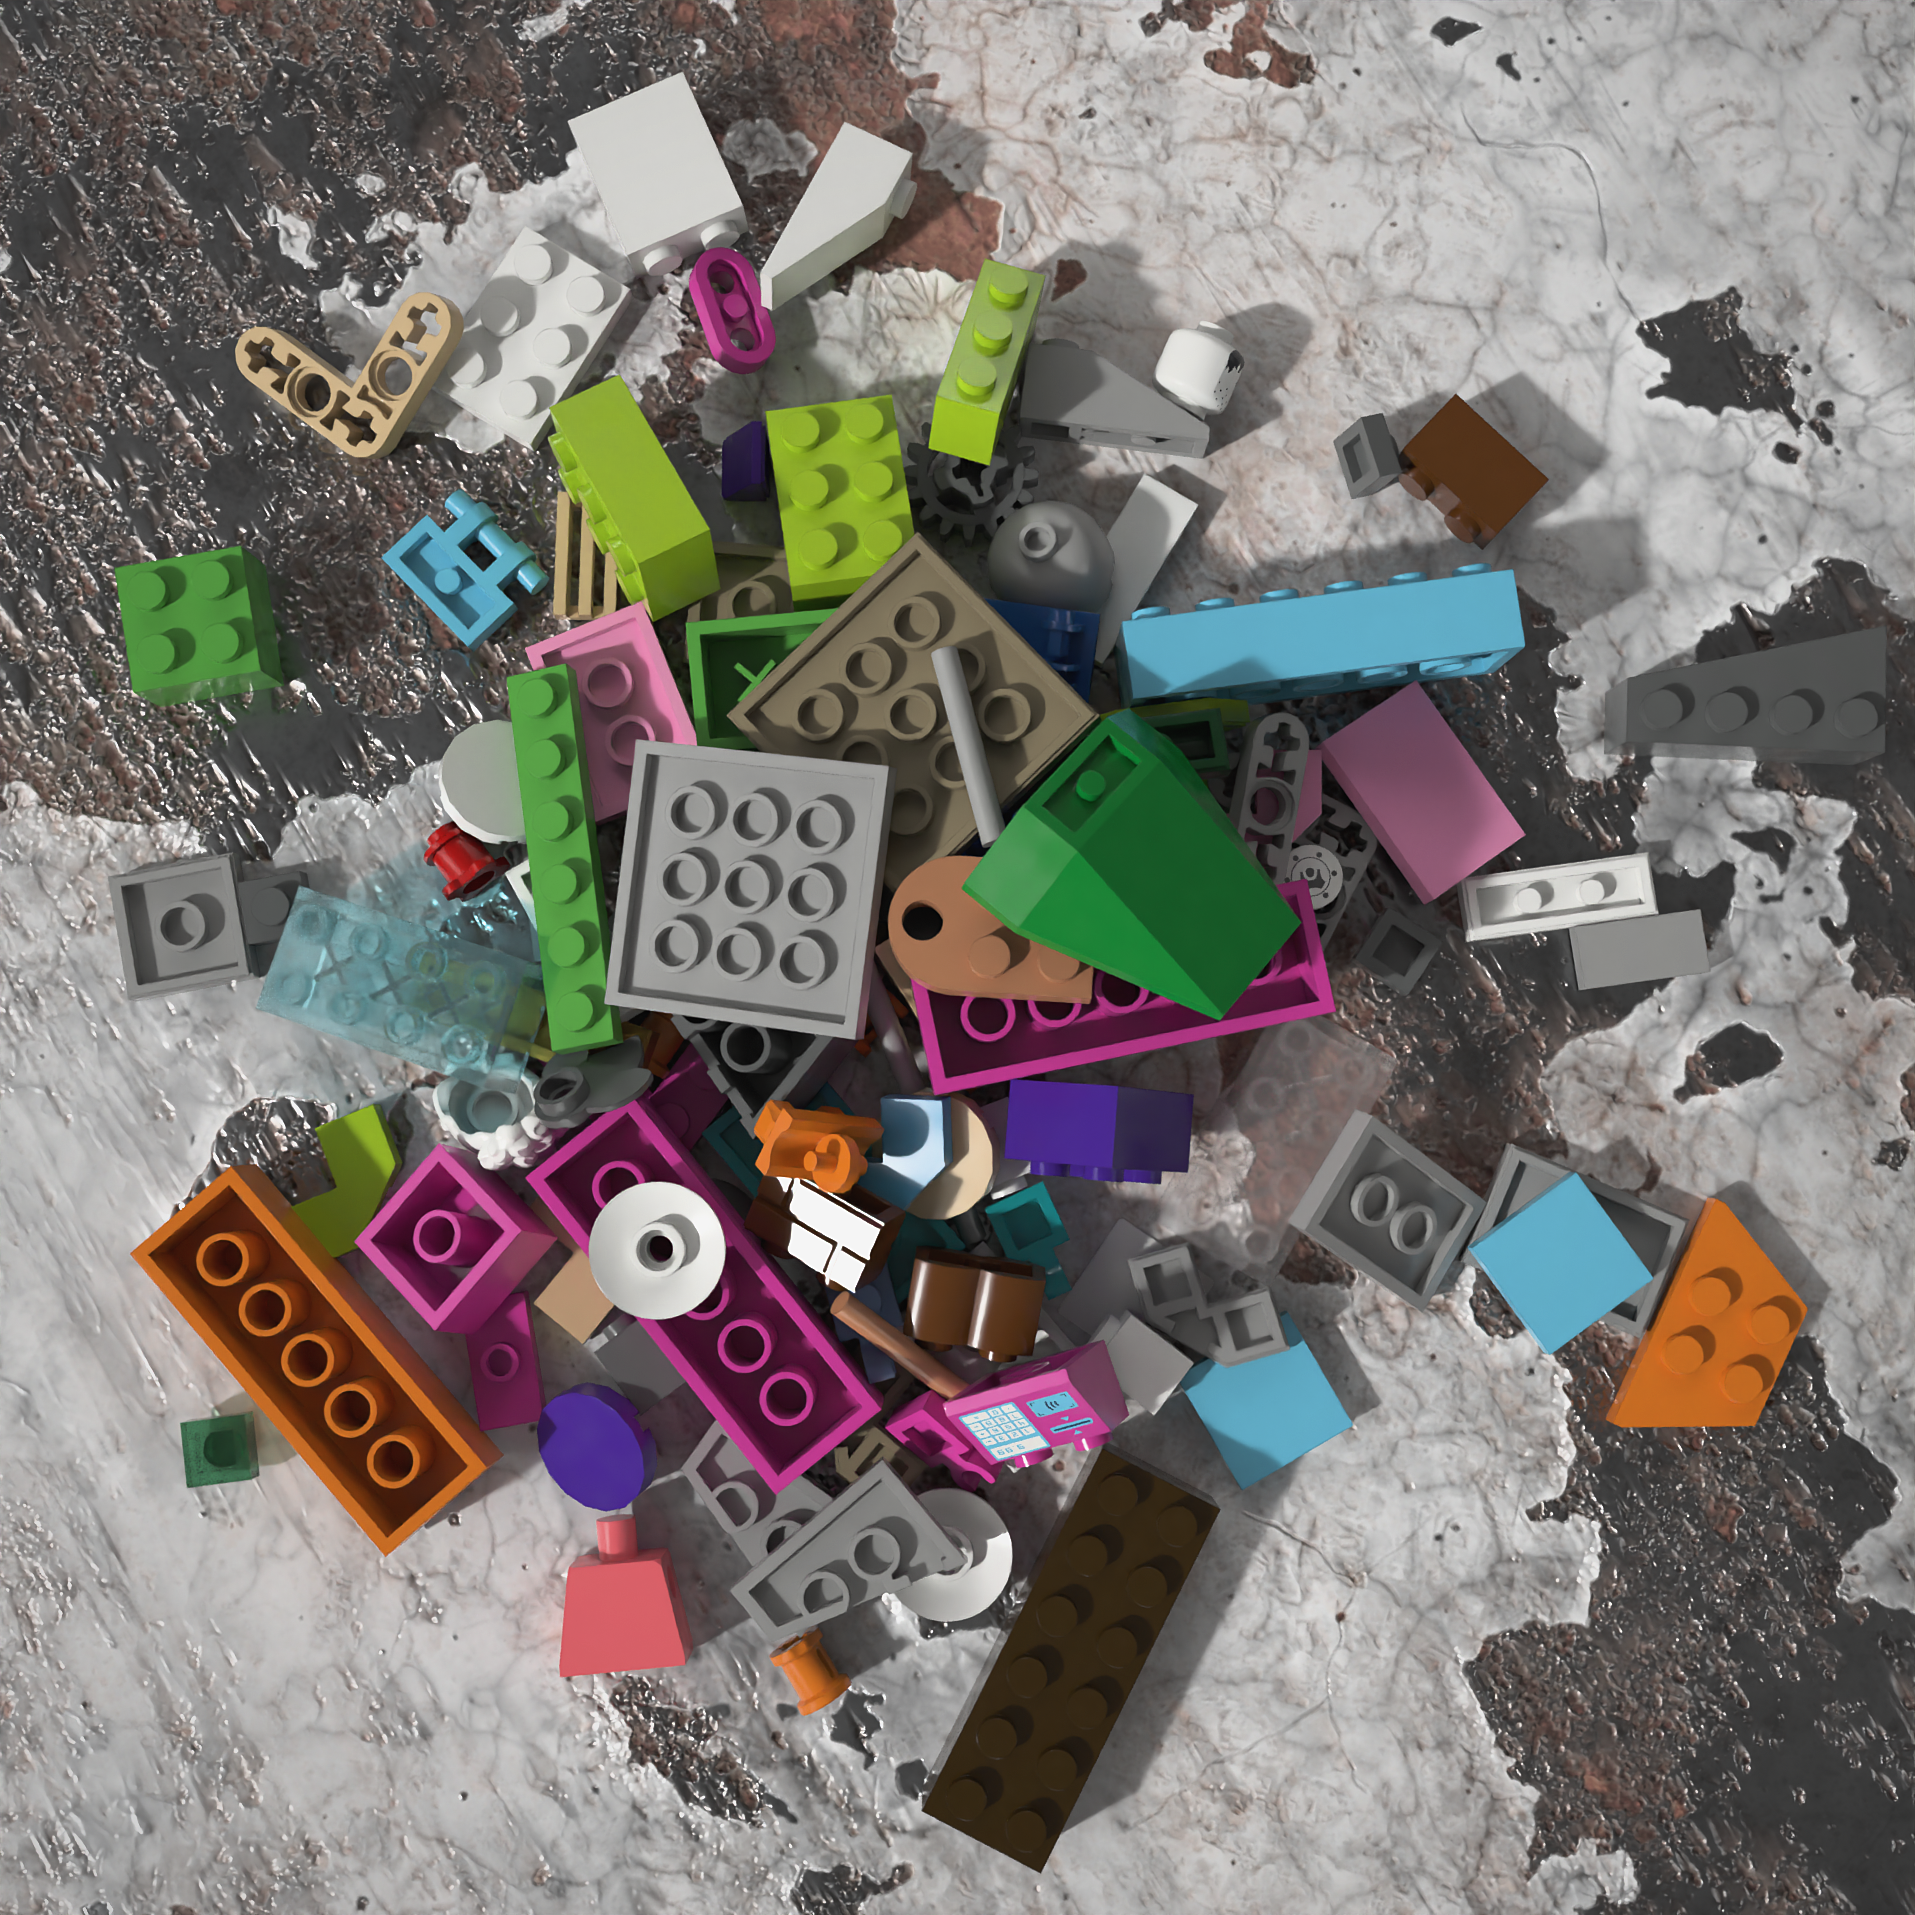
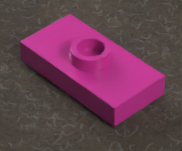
M522 1291L509 1294L475 1335L465 1334L480 1431L537 1422L540 1419L542 1409L546 1406L529 1292Z

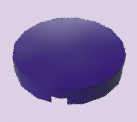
M589 1382L574 1385L569 1390L562 1391L542 1409L537 1426L539 1453L549 1475L567 1495L585 1507L605 1512L625 1508L651 1485L657 1468L656 1443L649 1427L643 1432L639 1422L634 1418L640 1412L627 1398L608 1386Z

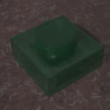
M253 1411L189 1419L180 1423L187 1488L252 1480L260 1476Z

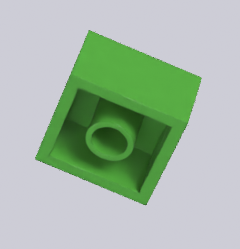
M236 546L114 568L133 693L160 707L284 686L266 566L245 548Z

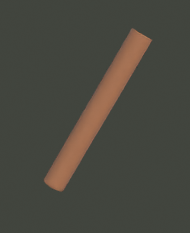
M848 1291L839 1294L832 1303L830 1311L834 1316L946 1400H949L970 1385Z

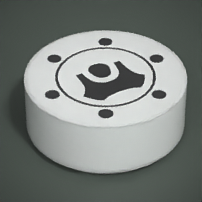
M1304 845L1290 852L1287 873L1283 883L1307 878L1313 909L1317 910L1329 904L1338 895L1343 882V872L1338 859L1329 850L1317 845Z

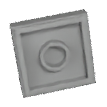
M232 852L108 876L128 1001L138 1002L261 978L256 947L247 943L237 883L244 881L240 855Z

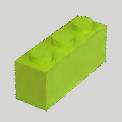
M985 258L936 394L929 449L990 466L1028 352L1029 343H1031L1035 331L1046 275Z

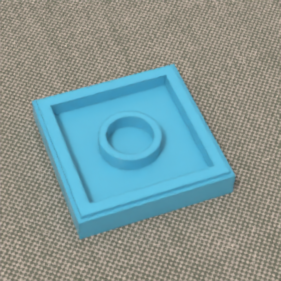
M1576 1172L1567 1173L1467 1246L1536 1343L1548 1355H1551L1654 1279Z
M1285 1310L1279 1313L1290 1347L1289 1351L1230 1368H1225L1204 1357L1195 1362L1179 1382L1241 1490L1246 1489L1353 1426L1291 1316Z

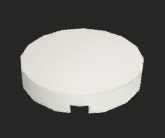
M493 720L473 724L454 737L440 762L438 779L441 789L440 798L444 809L461 830L483 842L501 844L502 841H518L517 844L526 842L512 722Z

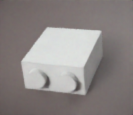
M683 72L568 121L579 152L636 279L648 274L650 276L668 274L678 268L683 259L705 249L707 251L716 247L727 248L738 240L740 234L749 231L743 204Z

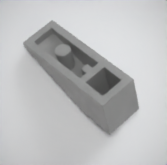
M1054 338L1044 340L1042 344L1029 343L1019 426L1022 428L1021 437L1203 458L1209 441L1211 427L1094 351L1079 349L1078 344L1075 342Z

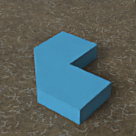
M888 1094L882 1097L881 1124L885 1129L882 1134L883 1158L865 1157L868 1163L867 1171L864 1175L860 1176L857 1184L906 1211L919 1194L953 1162L951 1096Z

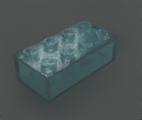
M299 885L256 1009L483 1088L516 1094L546 1008L541 965Z

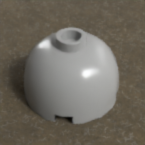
M1056 500L1027 504L1010 514L994 533L987 553L990 586L998 600L1097 613L1109 598L1113 586L1111 577L1114 571L1113 563L1115 565V560L1110 542L1098 522L1075 504Z

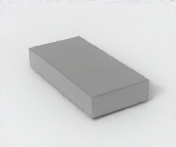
M1700 909L1569 928L1579 991L1711 972Z

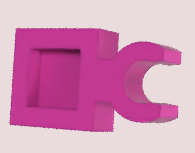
M933 1389L895 1408L885 1429L929 1467L933 1468L943 1463L950 1469L951 1477L955 1483L971 1493L976 1491L982 1477L990 1484L996 1482L1005 1461L991 1465L947 1418L943 1403L947 1400L942 1398Z

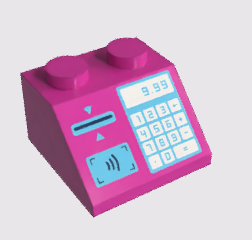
M1104 1339L987 1373L943 1403L947 1418L991 1465L1014 1459L1017 1468L1027 1467L1049 1459L1054 1455L1052 1448L1073 1442L1076 1451H1084L1108 1443L1114 1439L1112 1431L1129 1416Z

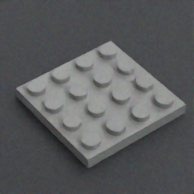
M636 739L604 1004L854 1040L864 1039L897 768L884 765Z

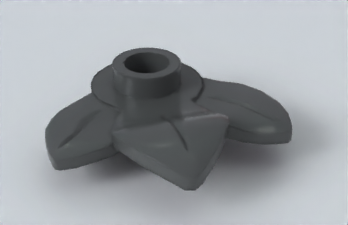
M634 1035L624 1040V1043L616 1044L592 1055L587 1050L564 1055L556 1053L544 1067L542 1072L543 1078L537 1083L533 1092L535 1099L534 1112L541 1124L554 1129L572 1128L586 1121L592 1113L616 1110L641 1096L652 1083L654 1076L651 1071L642 1068L644 1064V1047L639 1036Z

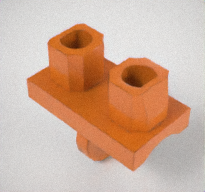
M770 1100L766 1103L754 1127L755 1135L764 1144L755 1165L764 1176L814 1180L818 1188L824 1192L844 1193L850 1190L854 1184H857L860 1176L866 1173L868 1163L864 1155L870 1145L880 1139L885 1129L875 1118L845 1115L837 1107L821 1106L815 1111L795 1109L788 1101Z

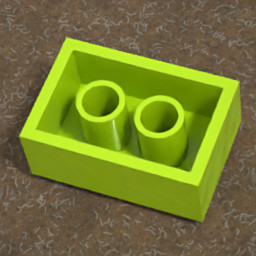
M619 374L549 407L557 433L549 436L548 441L561 466L558 469L561 481L573 503L578 504L582 502L590 517L586 519V523L603 555L608 552L611 553L618 567L615 570L617 580L630 604L633 606L642 601L654 622L720 590L710 529L621 375Z
M892 394L765 411L794 612L839 608L915 535Z

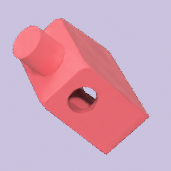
M618 1514L597 1519L599 1554L579 1556L568 1569L559 1664L560 1677L686 1665L693 1651V1639L669 1549L661 1547L638 1550L636 1517L634 1514Z

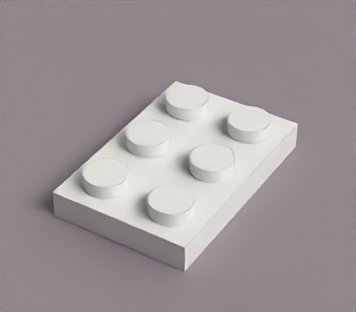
M525 226L464 319V331L460 342L431 389L535 452L554 423L549 407L571 397L632 302L633 295L631 290Z

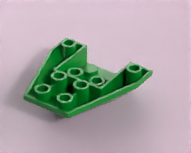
M1129 708L1107 716L1022 805L961 888L1014 933L1219 1021L1302 923L1182 751Z

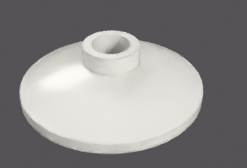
M671 1182L642 1183L616 1195L598 1215L589 1240L590 1267L602 1293L619 1309L644 1319L673 1318L697 1307L716 1287L723 1272L726 1259L725 1234L715 1211L696 1192ZM655 1236H665L673 1245L672 1256L667 1261L655 1259L650 1252V1243Z
M938 1488L917 1495V1497L948 1535L959 1545V1548L968 1557V1563L949 1571L942 1570L912 1583V1586L897 1591L894 1594L912 1612L930 1620L952 1622L973 1617L989 1607L998 1598L1008 1581L1012 1566V1544L1008 1529L994 1507L974 1493L957 1488Z

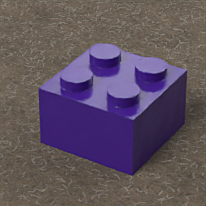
M1010 1080L1004 1159L1031 1161L1030 1174L1074 1176L1097 1181L1161 1184L1162 1171L1188 1173L1194 1094L1111 1085Z

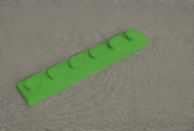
M565 663L506 677L552 1052L564 1055L624 1043L619 1006L604 1004L611 941L576 671Z

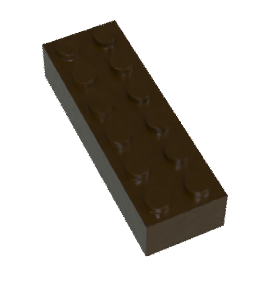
M1105 1443L1091 1449L923 1785L922 1812L1041 1874L1221 1510L1211 1495L1110 1443Z

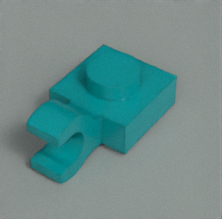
M1043 1181L984 1208L1007 1258L1021 1261L1030 1260L1031 1263L1045 1267L1046 1284L1044 1292L1048 1300L1072 1290L1053 1250L1054 1247L1069 1241L1070 1238Z

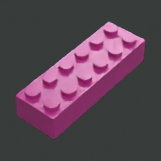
M1307 878L1276 885L1302 923L1220 1021L1093 967L1092 999L1090 1004L945 995L926 989L910 978L934 1096L1336 1012Z
M644 1094L621 1108L604 1113L525 1177L588 1258L590 1235L598 1215L611 1199L630 1187L647 1182H671L696 1192L712 1207L721 1222L726 1241L725 1265L716 1287L702 1303L680 1316L654 1320L636 1317V1319L775 1495L882 1409L885 1400L884 1395L874 1383L869 1384L864 1370L841 1342L839 1343L837 1336L774 1257L763 1249L759 1238L754 1233L745 1229L743 1218ZM655 1236L650 1243V1252L655 1259L667 1261L672 1256L673 1245L667 1237Z

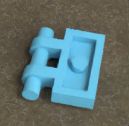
M458 489L445 502V507L457 518L445 532L426 515L381 558L474 652L518 610L516 605L502 590L511 582L517 580L531 595H534L546 586L549 577L535 563L537 559L536 554L524 542L515 543L496 524L498 516L486 503H476L463 489ZM479 541L496 558L484 572L463 552L473 542Z

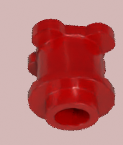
M454 821L444 824L429 836L427 843L430 847L425 852L423 858L427 865L436 866L448 882L442 889V894L447 901L460 898L462 902L474 898L482 892L484 887L503 875L511 866L505 856L494 859L480 839L461 830Z

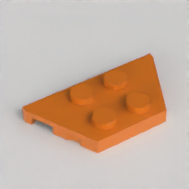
M1707 1198L1605 1420L1619 1427H1722L1756 1425L1808 1308L1725 1202L1716 1198Z

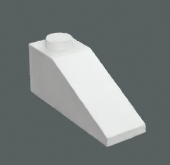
M844 122L760 273L761 306L772 311L883 238L894 216L900 219L905 217L917 189V183L910 180L913 153Z

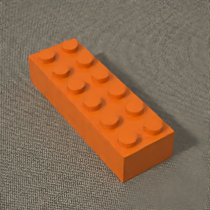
M257 1164L230 1166L130 1254L386 1557L412 1537L502 1458L504 1454L484 1431H480L476 1421L339 1260L330 1255Z

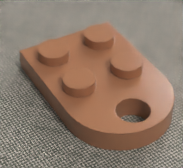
M946 856L931 860L912 871L895 892L888 915L890 944L901 968L919 985L937 993L953 996L1090 1004L1092 999L1093 966L1014 933L961 889L966 879L983 857ZM917 907H929L937 911L943 921L940 932L932 939L924 941L910 937L903 928V920L909 911Z

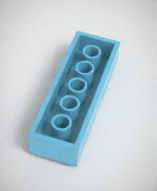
M1479 563L1453 570L1452 577L1428 580L1427 573L1411 572L1388 579V586L1363 589L1362 581H1344L1326 586L1323 595L1299 598L1298 590L1284 589L1261 595L1259 597L1260 603L1235 606L1234 599L1216 598L1196 604L1195 612L1170 615L1169 607L1144 608L1131 613L1132 620L1122 621L1113 652L1122 709L1202 698L1247 700L1248 706L1408 685L1415 680L1418 683L1490 674L1497 671L1525 647L1514 569L1492 572L1491 564Z

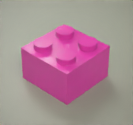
M439 1143L354 1242L434 1331L475 1335L558 1237L494 1170H487L482 1167L478 1154Z

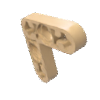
M418 292L409 296L399 308L356 382L350 380L290 334L269 327H253L244 332L239 338L235 349L236 363L240 372L250 382L344 452L359 458L380 459L389 455L397 446L460 342L464 331V321L460 309L453 301L430 292ZM425 311L436 313L435 320L442 326L437 336L426 333L427 326L420 320ZM407 341L418 344L415 349L427 353L425 360L420 354L404 349L403 343ZM263 345L273 347L271 354L274 358L285 366L295 367L293 371L288 375L282 370L264 367L266 359L260 354L261 347ZM397 359L405 360L412 371L410 387L400 395L393 394L388 389L385 381V373L388 366ZM321 375L329 384L331 397L324 409L314 411L305 399V388L311 378ZM347 411L354 417L372 420L370 427L377 433L375 440H361L363 431L350 420L340 419L342 415Z

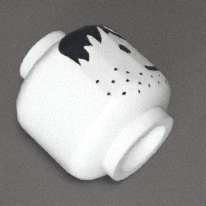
M1200 321L1197 329L1181 328L1173 331L1153 373L1152 383L1154 388L1161 396L1202 422L1206 415L1222 413L1227 407L1245 363L1242 355L1236 348L1231 346L1234 335L1228 330L1207 321Z

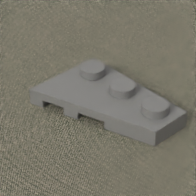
M717 1420L714 1421L681 1468L725 1533L731 1535L752 1567L836 1497L835 1494L805 1472L775 1495ZM808 1628L796 1632L800 1639Z
M883 1456L732 1585L730 1591L767 1637L774 1642L847 1612L849 1608L886 1593L890 1595L910 1587L913 1582L942 1570L949 1571L968 1563V1557Z

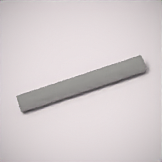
M943 647L932 652L931 657L982 847H991L1006 827L957 647Z

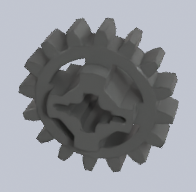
M925 422L921 426V430L926 444L909 442L907 447L908 458L917 465L904 467L906 484L916 486L908 491L910 508L924 506L919 515V525L924 529L937 521L940 524V541L945 543L952 537L954 531L963 533L965 547L972 548L975 533L984 532L986 538L991 543L994 533L998 530V525L1003 523L1010 514L1016 512V508L1021 509L1027 504L1034 503V496L1024 490L1038 486L1039 471L1024 468L1035 459L1034 447H1017L1022 436V428L1017 424L1005 432L1001 430L990 466L963 458L966 468H970L974 476H981L979 497L975 486H971L967 478H960L961 457L948 454L944 466L934 469L933 475L928 477L931 464L940 451L928 448L932 425ZM1013 477L1007 496L1000 504L995 506L993 494L996 488L1007 484V479ZM952 504L968 511L970 515L954 512L946 508V506Z

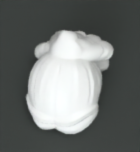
M508 1049L486 1050L472 1054L462 1062L456 1076L449 1077L440 1082L433 1092L434 1106L444 1131H450L462 1146L478 1154L480 1164L487 1170L502 1171L512 1165L518 1168H529L533 1165L540 1166L557 1152L555 1146L560 1138L569 1130V1128H548L541 1124L534 1112L535 1099L533 1096L534 1089L541 1079L522 1065L519 1059L515 1058Z

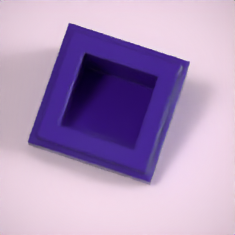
M762 421L750 422L723 441L721 486L723 500L767 502V498H770V442L766 426L762 424Z

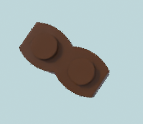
M917 1246L904 1318L903 1334L915 1338L914 1342L917 1345L930 1351L946 1352L952 1350L953 1345H969L978 1348V1353L982 1357L1003 1363L1014 1362L1017 1360V1356H1033L1046 1284L1045 1267L1016 1259L979 1256L944 1247Z

